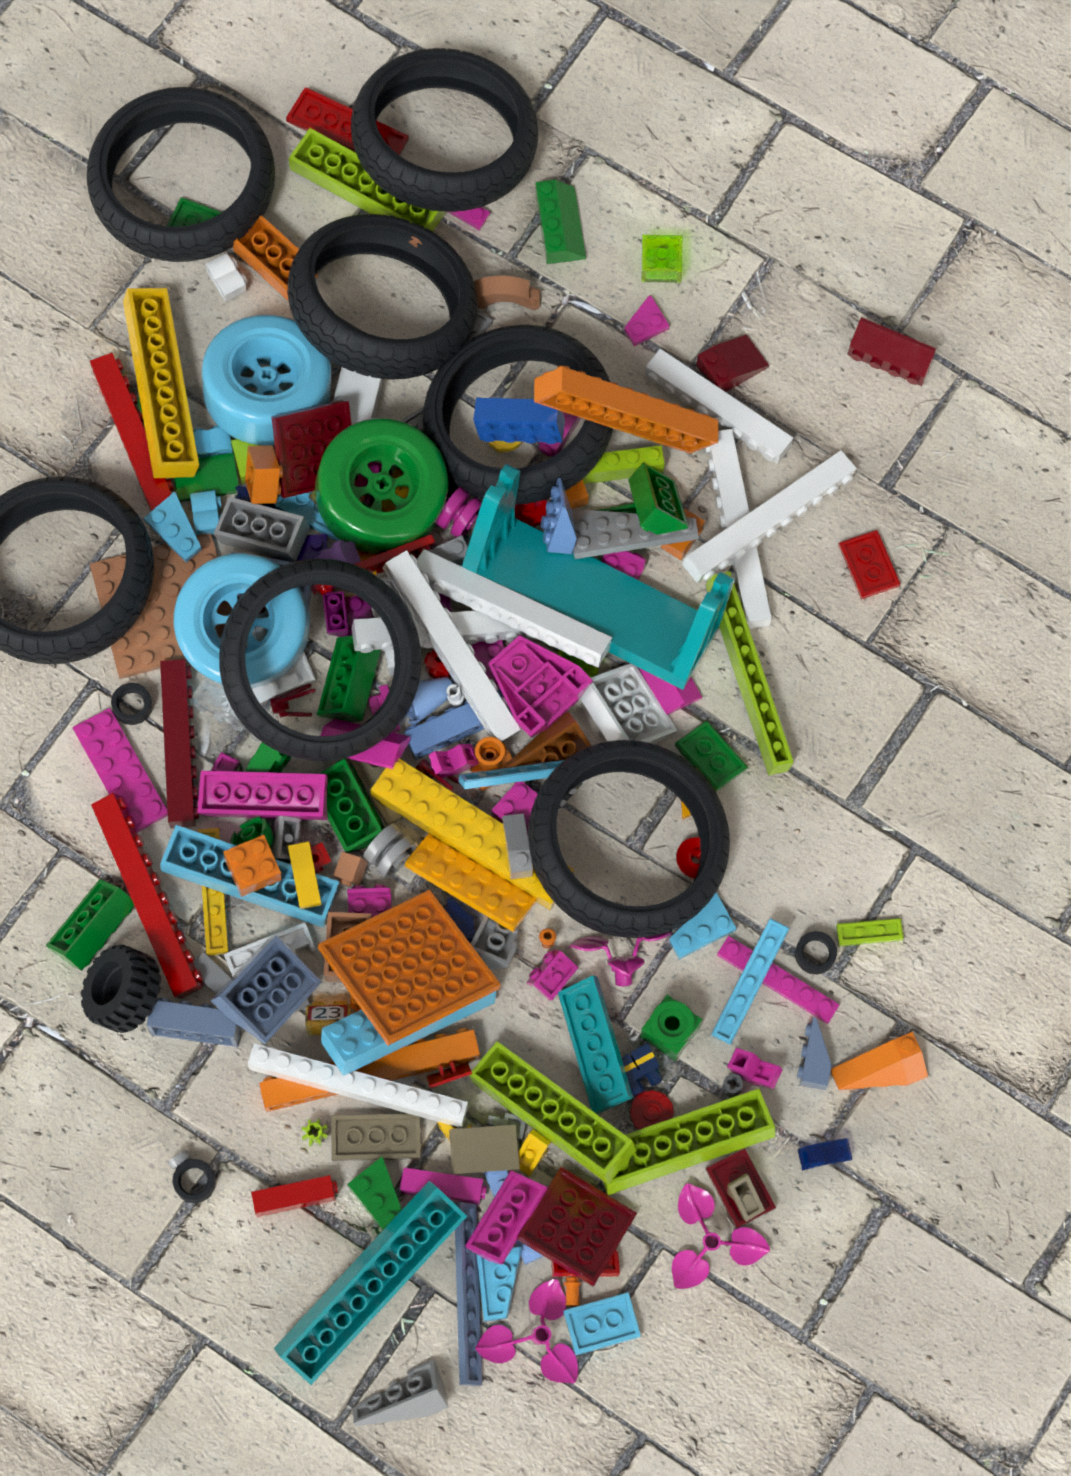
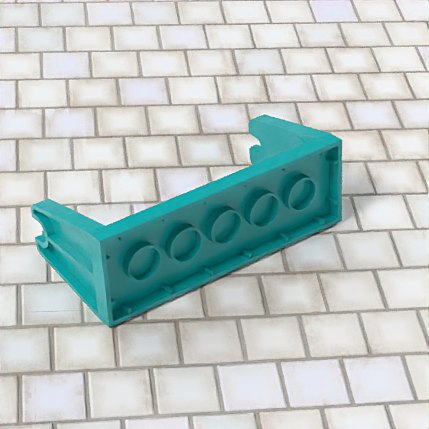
M505 464L500 472L496 486L491 485L483 498L462 567L612 637L609 653L683 690L718 632L735 578L720 571L714 580L710 593L707 592L699 609L696 610L593 557L575 559L574 550L572 554L547 552L546 543L543 542L544 533L515 518L514 509L521 471Z

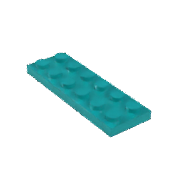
M592 975L560 991L558 996L591 1110L596 1114H600L632 1099L633 1096L598 977Z

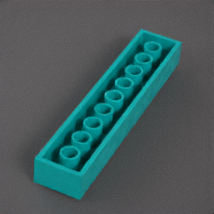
M429 1180L273 1348L275 1352L304 1380L312 1385L465 1220L467 1215Z

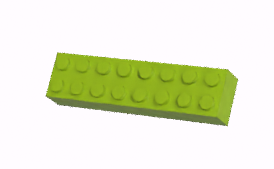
M309 128L288 158L291 171L370 214L403 218L409 220L410 223H417L423 226L424 229L427 228L432 232L446 214L444 211H432L415 207L393 197L370 178L355 152Z
M498 1041L474 1067L472 1074L469 1075L474 1085L607 1184L612 1181L636 1151L634 1142Z
M760 1089L626 1134L634 1142L636 1151L609 1184L604 1181L603 1183L608 1195L774 1138L775 1125Z

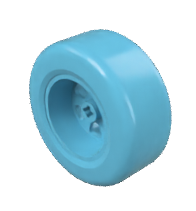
M255 315L242 318L223 328L207 347L202 362L203 398L206 408L214 422L230 436L250 444L275 445L271 416L330 402L331 362L310 344L298 328L295 320L277 315ZM260 365H270L269 367H260ZM281 367L289 371V373L279 374L276 369ZM248 369L255 372L251 378L241 376ZM282 382L293 384L286 391L279 388ZM254 386L257 391L252 393L244 389V387ZM265 393H274V395H264V394H265Z
M227 554L203 564L184 583L175 604L174 632L184 657L205 677L222 685L219 667L221 638H219L215 627L218 624H226L229 615L223 616L218 614V607L223 601H227L233 609L238 601L237 595L243 594L259 578L280 567L278 564L254 554ZM300 587L283 592L265 605L269 616L263 619L256 618L252 624L245 652L246 671L251 688L261 687L281 678L297 663L306 647L310 631V614L307 601ZM257 626L266 628L268 631L261 642H258L252 635L253 630Z

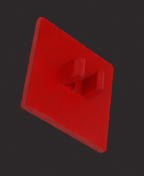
M450 1060L451 1068L445 1070L439 1064V1072L426 1076L430 1088L471 1075L472 1071L468 1062L454 1066Z

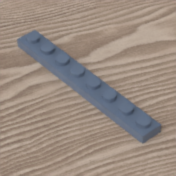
M459 1202L454 1204L467 1215L465 1220L455 1229L459 1385L482 1386L481 1356L475 1348L481 1338L477 1254L465 1247L477 1227L476 1204Z

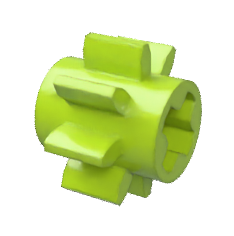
M317 1119L316 1123L308 1120L309 1125L301 1127L302 1131L306 1132L302 1136V1140L308 1139L310 1147L313 1146V1143H318L319 1146H322L321 1140L323 1138L328 1139V1135L323 1133V1131L328 1129L327 1125L321 1127L320 1119ZM312 1129L318 1131L317 1137H314L312 1134Z

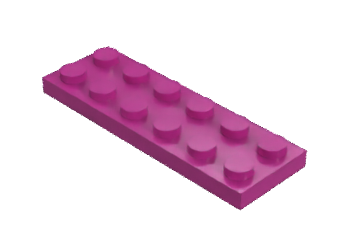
M110 708L72 727L108 794L115 793L125 798L128 804L127 812L136 822V827H134L136 832L168 816L166 807Z

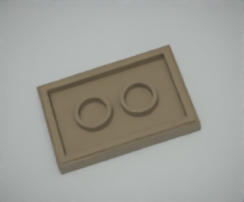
M516 1125L449 1130L453 1175L520 1169Z

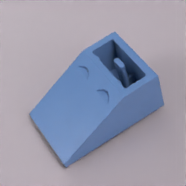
M558 478L556 486H552L551 500L547 501L546 515L542 516L541 528H544L543 542L546 543L547 552L572 554L577 540L573 514L562 480Z

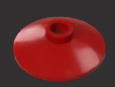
M698 837L683 841L676 852V863L683 874L695 879L700 865L692 861V858H697L700 862L701 847L700 838Z

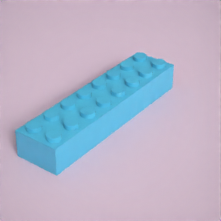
M175 825L160 863L162 872L324 928L328 912H330L338 892L339 881L316 874L321 905L300 909L292 865L275 859L281 872V881L241 897L225 862L223 852L236 845Z
M496 991L389 1046L362 1010L322 1028L321 1043L344 1076L494 1004Z

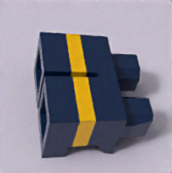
M648 1043L630 1052V1055L628 1053L621 1057L634 1097L644 1092V1088L640 1083L641 1080L647 1078L651 1087L662 1082L659 1072L660 1066Z

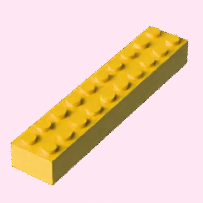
M127 288L123 299V306L153 477H194L199 461L167 288Z
M401 759L395 763L393 769L385 768L371 788V796L395 813L402 815L403 818L532 895L537 899L536 902L548 910L552 909L555 903L541 885L534 867L532 877L510 879L502 823ZM567 865V866L569 867V869L571 870V872L573 873V875H574V870H575V869H573L572 867H570L569 865Z

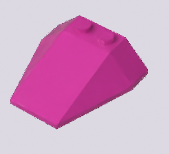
M520 635L488 663L516 723L530 737L547 730L578 702L593 682L578 665Z

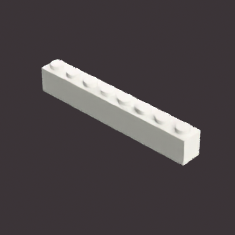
M659 349L647 364L645 375L649 381L659 384L668 394H674L683 404L692 406L698 413L708 414L710 417L717 419L719 428L732 429L734 438L741 439L750 449L762 453L768 461H774L778 464L792 447V436L662 349Z

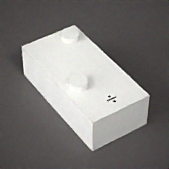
M343 367L341 368L333 402L343 399L349 400L352 425L363 420L375 418L384 379L373 378L370 375L369 377L356 373V371L352 372Z

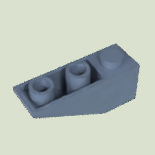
M813 1017L811 1023L806 1025L805 1036H808V1042L803 1044L801 1057H804L803 1066L799 1065L797 1078L801 1079V1086L826 1090L831 1062L817 1018Z

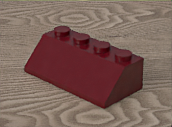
M861 317L847 355L851 356L855 361H863L869 364L874 369H882L893 377H901L910 384L922 386L931 368L936 348Z

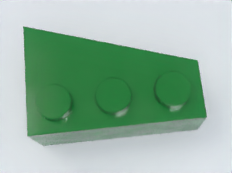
M261 742L245 772L282 773L292 757L282 754Z
M380 1157L347 1184L348 1189L382 1231L402 1210L383 1157Z

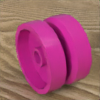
M459 487L446 502L436 523L444 530L452 525L450 534L456 538L461 535L464 537L473 527L483 502L477 497L469 501L470 493L462 487Z

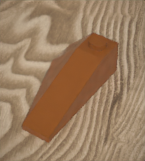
M568 711L547 730L539 733L504 768L566 760L580 750L591 746V744Z

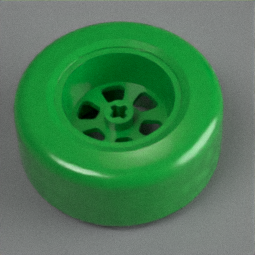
M390 418L363 420L341 431L326 448L321 458L315 482L317 507L325 525L339 540L353 542L359 551L381 554L426 537L433 530L447 499L448 472L439 449L421 430L406 422ZM380 461L382 471L372 473L367 464ZM392 465H395L404 474L394 479L390 476L389 470ZM357 474H361L368 479L366 487H356L354 485ZM380 484L384 485L383 489H380ZM397 486H407L409 488L407 498L403 499L395 494ZM369 494L375 501L372 507L368 508L359 501V498ZM391 500L396 509L383 512L381 509L382 501Z

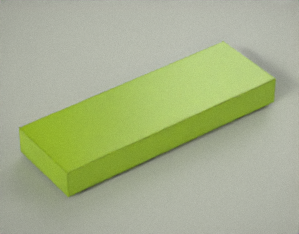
M901 918L836 924L839 947L903 941L904 939Z

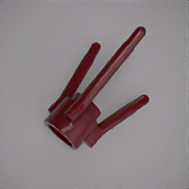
M307 684L270 698L273 714H279L280 718L286 716L311 717L312 713L286 712V710L290 709L288 701L314 693L316 689L306 690L312 686Z
M423 759L416 766L415 769L431 779L435 777L450 790L454 789L440 775L435 774L431 763L427 759ZM449 776V777H447L448 779L452 780L453 782H455V783L461 785V784L459 783V779H457L456 777H454V776Z

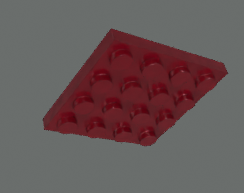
M343 399L271 416L276 458L278 464L282 465L283 471L282 478H279L281 497L288 498L315 491L318 468L326 448L341 431L352 425L349 400Z
M560 1167L535 1211L519 1233L517 1240L594 1287L637 1213L563 1167Z

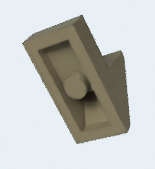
M747 1173L727 1185L728 1195L735 1201L742 1218L746 1222L765 1211Z

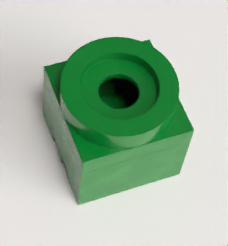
M666 995L642 1027L640 1037L676 1062L701 1028L703 1019L691 1012L685 1004Z

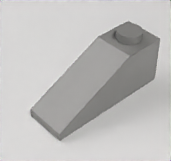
M524 814L502 816L510 879L532 877L533 867Z

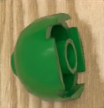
M254 817L239 826L241 830L237 834L234 831L230 838V844L236 846L262 835L265 836L270 848L274 841L271 826L264 818L262 820L260 817Z

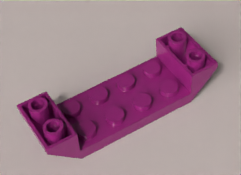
M343 591L323 595L326 629L329 635L338 637L351 636L352 624L355 619L374 618L371 606L358 596L344 597ZM438 593L441 599L439 602L443 608H447L449 612H452L450 597Z

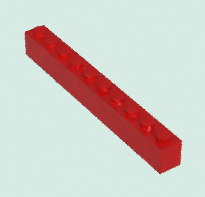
M111 352L89 362L150 511H152L168 498L174 489L170 479L165 480V478L153 477L146 431L142 425L144 421L143 415L140 410L135 408L137 400L134 393H129L127 389L130 387L127 376H122L120 370H123L119 358L115 359Z
M111 793L92 803V809L173 996L182 999L203 988V976L200 970L195 968L193 963L195 961L194 955L185 945L186 937L176 924L178 922L176 914L168 906L169 898L161 890L159 885L161 884L160 877L151 867L153 864L152 859L144 851V841L134 828L136 827V822L127 812L128 804L125 798Z

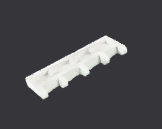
M306 923L225 953L224 956L232 977L268 939L277 936L296 956V950L309 946L311 952H315L316 949Z

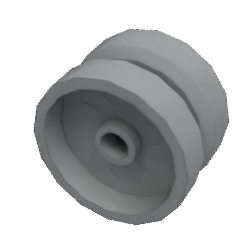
M392 823L382 830L370 843L363 855L370 865L378 864L377 870L385 878H389L398 872L418 846L417 842L410 836L403 837L404 831L396 823Z

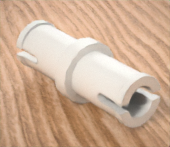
M456 684L449 685L446 691L449 703L456 708L463 706L465 700L459 686L457 687Z

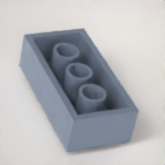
M158 998L156 1005L152 1008V1013L148 1016L147 1027L151 1035L231 1047H238L241 1027L226 1017L219 1009H214L213 1005L201 1004L200 1007L193 1006L188 1001L172 1003L169 999Z

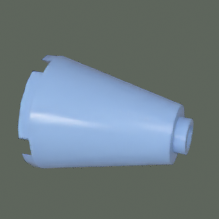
M448 677L419 681L415 698L405 715H408L411 719L407 722L415 725L448 700L447 688L449 685L455 684L454 681Z

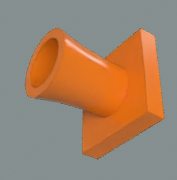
M485 737L473 747L479 764L469 770L473 773L502 769L513 758L504 742L495 737ZM485 786L479 788L481 789V791H484L492 786Z

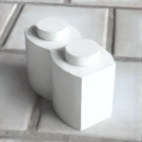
M226 253L205 264L209 277L225 302L246 292L247 279L243 273L239 274L237 271L238 265L233 257L230 258Z

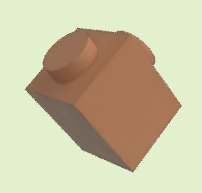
M341 852L333 876L340 880L339 884L351 887L352 884L360 886L368 862L361 857Z

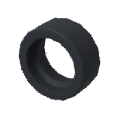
M138 683L121 685L115 690L111 698L114 715L120 722L126 725L140 724L148 719L152 712L153 704L150 694L144 686ZM137 693L142 696L144 707L139 713L126 715L120 710V700L126 694Z
M819 931L806 933L800 938L795 949L797 964L803 971L809 974L818 975L827 972L833 966L837 957V947L834 940L829 935ZM811 941L824 943L829 951L828 959L820 965L808 963L803 955L806 944Z
M190 1159L177 1166L173 1173L172 1183L175 1192L182 1200L188 1203H200L212 1195L216 1185V1178L213 1170L206 1162L200 1159ZM192 1168L202 1170L207 1176L205 1189L197 1194L186 1192L181 1185L183 1174Z

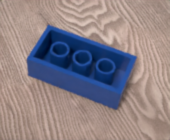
M476 398L473 421L480 440L485 442L504 441L507 443L519 441L530 444L535 442H545L547 444L562 443L565 418L562 411L535 403L534 399Z

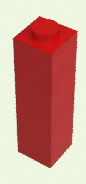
M328 1175L251 1192L255 1214L257 1217L336 1201L335 1194H339L336 1180L332 1181L331 1176Z

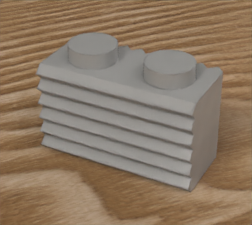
M280 816L274 820V841L271 852L276 860L287 864L291 863L288 846L299 842L297 840L299 838L298 834H300L298 832L300 830L299 822L301 821L299 818Z

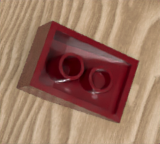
M748 335L710 347L697 355L696 362L697 368L705 379L724 392H728L769 367V364Z

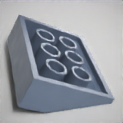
M277 936L268 939L211 999V1002L226 1017L265 1044L321 984V981Z

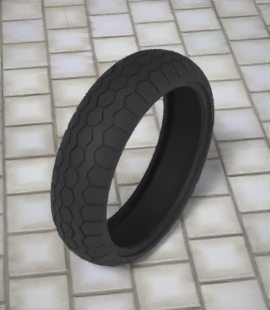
M433 48L413 51L396 57L381 66L369 77L362 86L353 107L351 135L356 155L364 170L387 193L407 204L422 209L457 212L472 210L493 203L507 195L521 182L527 174L536 154L538 123L528 94L520 83L505 69L482 56L470 52ZM429 88L453 89L471 94L492 106L506 121L513 137V143L502 156L481 168L464 172L434 171L417 166L393 151L382 138L377 128L376 120L391 102L405 94Z
M172 87L152 91L125 104L107 120L99 131L92 145L87 164L89 197L93 209L108 232L120 243L141 255L170 262L202 260L232 248L236 238L239 240L247 235L248 228L252 229L259 217L265 214L275 183V163L268 138L255 118L228 97L210 90L192 87ZM177 123L202 124L226 133L244 149L250 159L251 168L247 183L239 197L219 215L190 226H161L133 215L121 205L112 192L113 176L120 158L137 139L146 133L162 126Z
M359 214L344 217L324 225L302 244L293 259L288 276L290 309L298 328L316 350L335 364L341 365V367L349 371H356V373L369 377L370 375L373 378L396 380L414 378L436 371L451 359L469 340L476 323L478 310L477 292L472 275L465 262L455 249L440 236L427 228L424 229L423 226L417 223H410L409 220L381 214ZM411 236L418 238L422 245L417 242L418 246L416 248L410 244L409 241L414 240ZM371 254L396 259L417 269L432 281L445 299L450 320L433 333L417 338L390 339L368 334L351 326L329 308L318 290L315 275L327 264L351 255Z
M538 325L505 326L487 331L467 341L451 359L438 369L426 394L423 408L424 434L434 442L442 454L448 472V479L453 484L464 488L471 495L483 499L491 485L496 486L502 470L501 468L486 466L472 460L463 454L450 439V422L453 410L464 391L481 375L508 363L539 361L558 367L568 366L572 370L583 371L586 375L600 377L602 380L610 382L604 367L597 357L584 344L572 336L556 329ZM585 419L576 437L558 454L539 464L516 468L521 473L515 504H529L551 498L552 486H556L558 478H561L565 491L580 482L603 456L611 439L613 428Z
M66 476L40 478L18 485L0 496V545L17 527L36 516L53 511L75 510L93 514L109 522L122 534L126 548L125 569L117 590L108 603L86 621L66 629L46 632L23 629L8 623L0 617V650L14 658L37 664L54 665L89 658L107 649L123 637L139 618L148 601L154 578V554L146 527L135 510L122 497L107 487L90 480Z
M306 559L288 563L259 578L243 593L234 605L222 633L219 651L220 676L224 692L235 715L245 728L270 748L294 758L311 761H332L348 758L372 748L385 739L399 725L411 707L418 689L422 665L418 632L412 616L401 598L388 584L368 570L334 559ZM306 585H328L349 591L367 602L376 611L389 632L393 644L395 663L389 692L377 712L364 724L348 733L334 736H313L292 730L274 719L263 708L250 686L246 671L245 652L252 624L269 601L290 589Z
M635 740L607 741L589 746L573 754L554 769L543 783L535 798L529 820L528 841L531 860L536 875L546 893L563 912L578 923L611 936L624 938L650 937L663 934L685 924L695 917L713 898L722 882L728 864L730 850L729 826L724 808L716 791L706 777L689 761L667 748L648 742ZM625 772L651 778L670 789L689 810L700 838V865L692 885L678 896L666 902L650 906L617 904L596 895L586 888L567 866L557 839L556 827L559 806L563 798L573 788L585 780L601 774Z

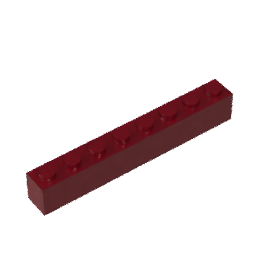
M186 659L160 661L168 824L170 828H175V825L194 827L196 826V819H199V814L197 813L198 806L195 807V799H198V788L194 786V779H197V768L193 766L192 760L196 758V748L192 746L191 738H195V728L191 726L190 721L191 718H194L193 706H190L189 699L193 698V689L188 683V679H192L191 666H187Z

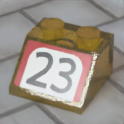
M317 1001L312 1002L311 1005H306L305 1027L308 1036L322 1035V1028L351 1015V1005L346 1004V1001H334L333 1004Z

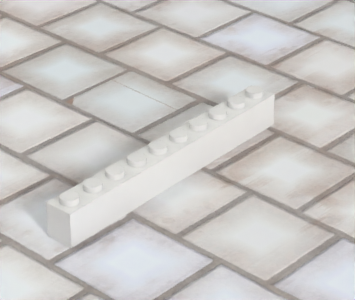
M732 429L718 431V443L704 448L705 452H709L710 456L708 468L709 471H713L714 478H711L712 488L717 490L718 496L715 497L717 509H721L722 515H719V522L721 528L724 527V529H727L749 513ZM750 547L741 558L732 559L730 565L733 568L731 576L735 578L734 584L737 587V594L748 627L753 629L770 626L772 618L757 547L754 549Z
M842 450L687 555L682 565L697 583L703 579L705 581L709 580L715 575L716 570L719 568L721 570L725 569L730 565L732 559H739L747 552L748 548L754 549L765 536L767 538L773 536L778 531V527L782 525L784 528L793 521L792 518L794 516H802L808 510L807 507L818 505L824 499L823 496L826 494L830 496L839 489L838 486L842 483L844 486L853 480L854 477L852 475L857 468Z
M424 549L417 559L418 569L421 573L424 572L429 579L428 584L430 588L437 593L448 596L456 602L471 607L475 611L484 613L494 620L501 621L511 628L518 629L530 637L547 643L549 646H554L568 655H573L588 664L599 667L610 649L612 637Z
M406 550L386 562L383 570L456 685L459 686L460 691L489 737H495L501 742L506 741L521 730L509 712L506 700L497 693V686L494 681L488 679L485 674L486 669L484 665L474 657L475 652L469 643H465L462 638L463 633L461 629L451 621L452 616L449 610L443 608L439 602L441 599L438 593L430 588L428 584L429 579L424 572L421 573L418 569L416 558L412 554L409 555Z
M479 611L450 612L452 616L451 621L461 629L463 633L462 638L466 644L472 645L483 641L494 643L498 640L512 642L519 635L528 640L537 639L518 629L511 628L501 621L494 620ZM411 615L418 632L420 645L425 648H432L427 637L413 615ZM381 618L355 619L353 621L352 635L355 651L368 653L378 649H382V651L393 650L389 632Z
M255 1043L248 1061V1067L252 1071L463 1128L468 1110V1102L357 1071L343 1076L335 1065Z

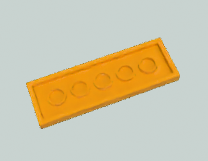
M430 834L424 838L405 862L404 867L512 932L515 931L537 900L532 895Z

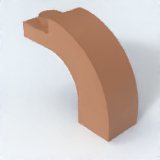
M490 276L474 281L478 307L482 309L498 302L516 303L534 311L540 307V290L529 286V280L512 276Z

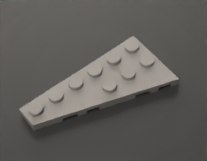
M572 509L577 538L573 549L575 559L699 539L695 518H686L688 528L685 530L656 535L651 531L643 530L640 526L638 515L634 513Z

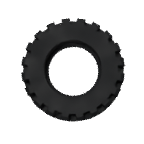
M122 944L109 947L108 950L102 951L100 956L94 959L93 965L88 968V974L82 983L84 986L81 990V997L83 999L81 1000V1006L89 1021L117 1033L132 1031L138 1028V1025L143 1024L146 1021L145 1018L152 1013V1008L158 1001L157 995L160 994L161 990L159 986L161 982L160 969L155 959L146 953Z

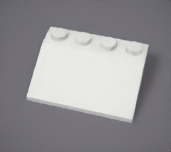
M631 663L591 677L593 680L592 684L580 698L607 741L635 740L657 744L678 731L669 716L664 712L638 668Z

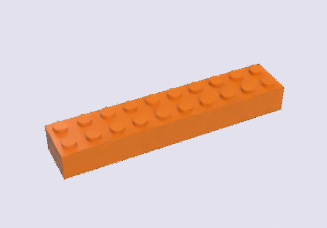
M559 366L553 371L543 373V375L534 380L535 403L689 454L718 443V420L710 417V415L697 413L693 409L682 408L679 404H671L661 398L650 397L649 394L633 391L632 388L618 386L617 383L604 381L600 377L586 375L583 371H575L568 366Z

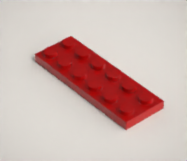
M305 87L286 116V122L305 131L311 128L355 152L351 135L353 109ZM376 120L377 128L384 141L393 151L400 155L409 141V135Z
M431 534L357 562L354 565L371 573L381 574L385 572L383 566L389 560L406 550L409 555L412 554L417 558L424 549L430 551V547L434 544L435 540ZM312 585L311 591L313 595L320 593L323 596L332 592L334 586Z

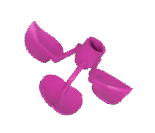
M668 931L655 936L637 938L633 955L627 957L612 958L609 947L606 945L609 943V940L599 936L580 938L570 944L569 948L573 947L582 951L604 949L608 956L607 963L611 966L612 972H615V985L630 986L633 984L632 973L645 963L643 958L637 957L640 942L643 940H660L669 935L671 936V932Z
M689 1183L683 1187L679 1195L678 1212L681 1219L687 1224L691 1225L699 1220L705 1232L702 1239L704 1249L698 1256L691 1250H684L674 1257L671 1269L674 1287L678 1289L695 1287L707 1278L710 1267L708 1262L701 1258L708 1250H717L720 1245L731 1246L730 1256L740 1265H751L770 1252V1247L766 1240L751 1228L741 1227L735 1229L731 1236L732 1242L721 1241L719 1235L709 1232L703 1219L709 1218L712 1215L715 1207L714 1200L707 1191Z
M553 1279L544 1282L532 1292L529 1298V1310L534 1315H541V1325L535 1327L531 1335L512 1340V1332L507 1327L494 1325L483 1333L475 1346L479 1355L493 1363H506L515 1356L513 1344L532 1340L537 1345L544 1344L546 1351L549 1353L541 1359L540 1367L542 1374L553 1382L575 1383L578 1377L576 1356L570 1347L562 1343L555 1345L552 1350L550 1349L549 1340L552 1334L544 1321V1318L551 1321L556 1320L566 1310V1298L559 1281Z

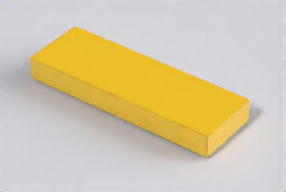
M309 842L289 845L288 850L300 909L321 905Z

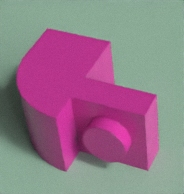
M459 744L448 751H434L429 754L432 769L435 771V774H440L442 778L462 773L479 764L472 744Z
M739 1048L735 1049L727 1066L731 1072L739 1075L741 1079L758 1087L762 1085L771 1089L775 1088L783 1070L780 1066L762 1061L754 1053Z

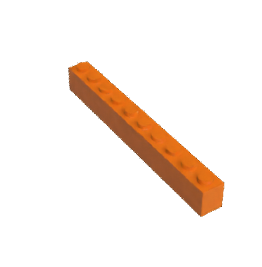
M464 1028L457 1030L456 1034L449 1036L446 1033L435 1036V1039L429 1041L419 1039L413 1042V1045L400 1048L355 1071L392 1081L439 1070V1064L442 1065V1069L451 1067L449 1064L450 1060L454 1066L479 1060L480 1053L474 1029ZM331 1061V1062L328 1063V1064H331V1065H335V1066H336V1064L334 1063V1061ZM274 1076L266 1077L263 1079V1082H259L266 1112L338 1095Z

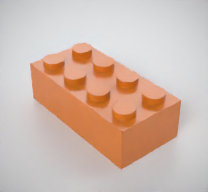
M261 215L252 229L248 228L250 232L239 240L236 238L233 243V251L289 302L288 276L293 259L299 249Z

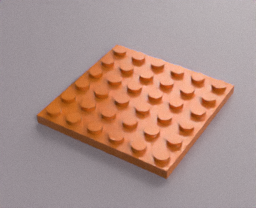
M430 890L318 944V950L388 1046L499 990L501 986L500 982Z

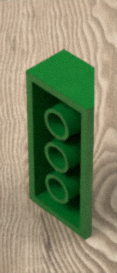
M558 180L535 182V196L546 264L585 260L586 254L575 187Z
M643 462L628 479L641 528L647 532L651 531L656 535L687 529L688 522L676 481Z
M353 635L336 639L317 711L318 716L347 722L363 720L381 649L363 653L355 651Z
M343 759L319 774H326L328 776L327 818L345 853H350L368 848L370 843L385 827L352 764Z
M99 879L45 946L68 964L82 971L90 964L97 951L103 948L109 936L118 929L121 921L131 913L134 907L132 899L119 887Z

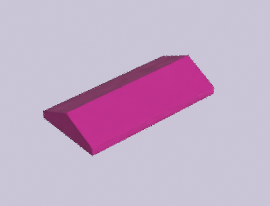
M638 667L666 715L702 699V695L692 678L689 679L682 690Z
M333 719L323 726L320 736L341 735L361 725ZM391 732L372 748L348 757V759L393 769L411 738L410 736Z
M511 1170L465 1247L487 1261L502 1265L516 1243L519 1233L535 1211L548 1188Z

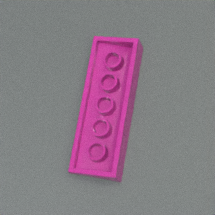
M201 771L197 813L204 817H260L276 819L280 816L299 818L300 820H328V776L326 774Z

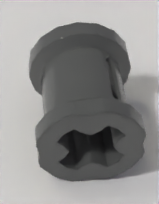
M733 1073L725 1077L722 1090L726 1096L736 1097L740 1094L743 1087L741 1077ZM732 1081L736 1082L734 1090L730 1089L729 1085Z

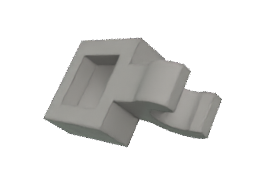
M505 1113L504 1119L489 1115L487 1127L516 1125L517 1140L522 1141L526 1125L524 1121L516 1115Z

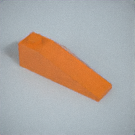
M913 1032L893 1039L830 1070L838 1090L895 1085L908 1086L928 1077L922 1051Z

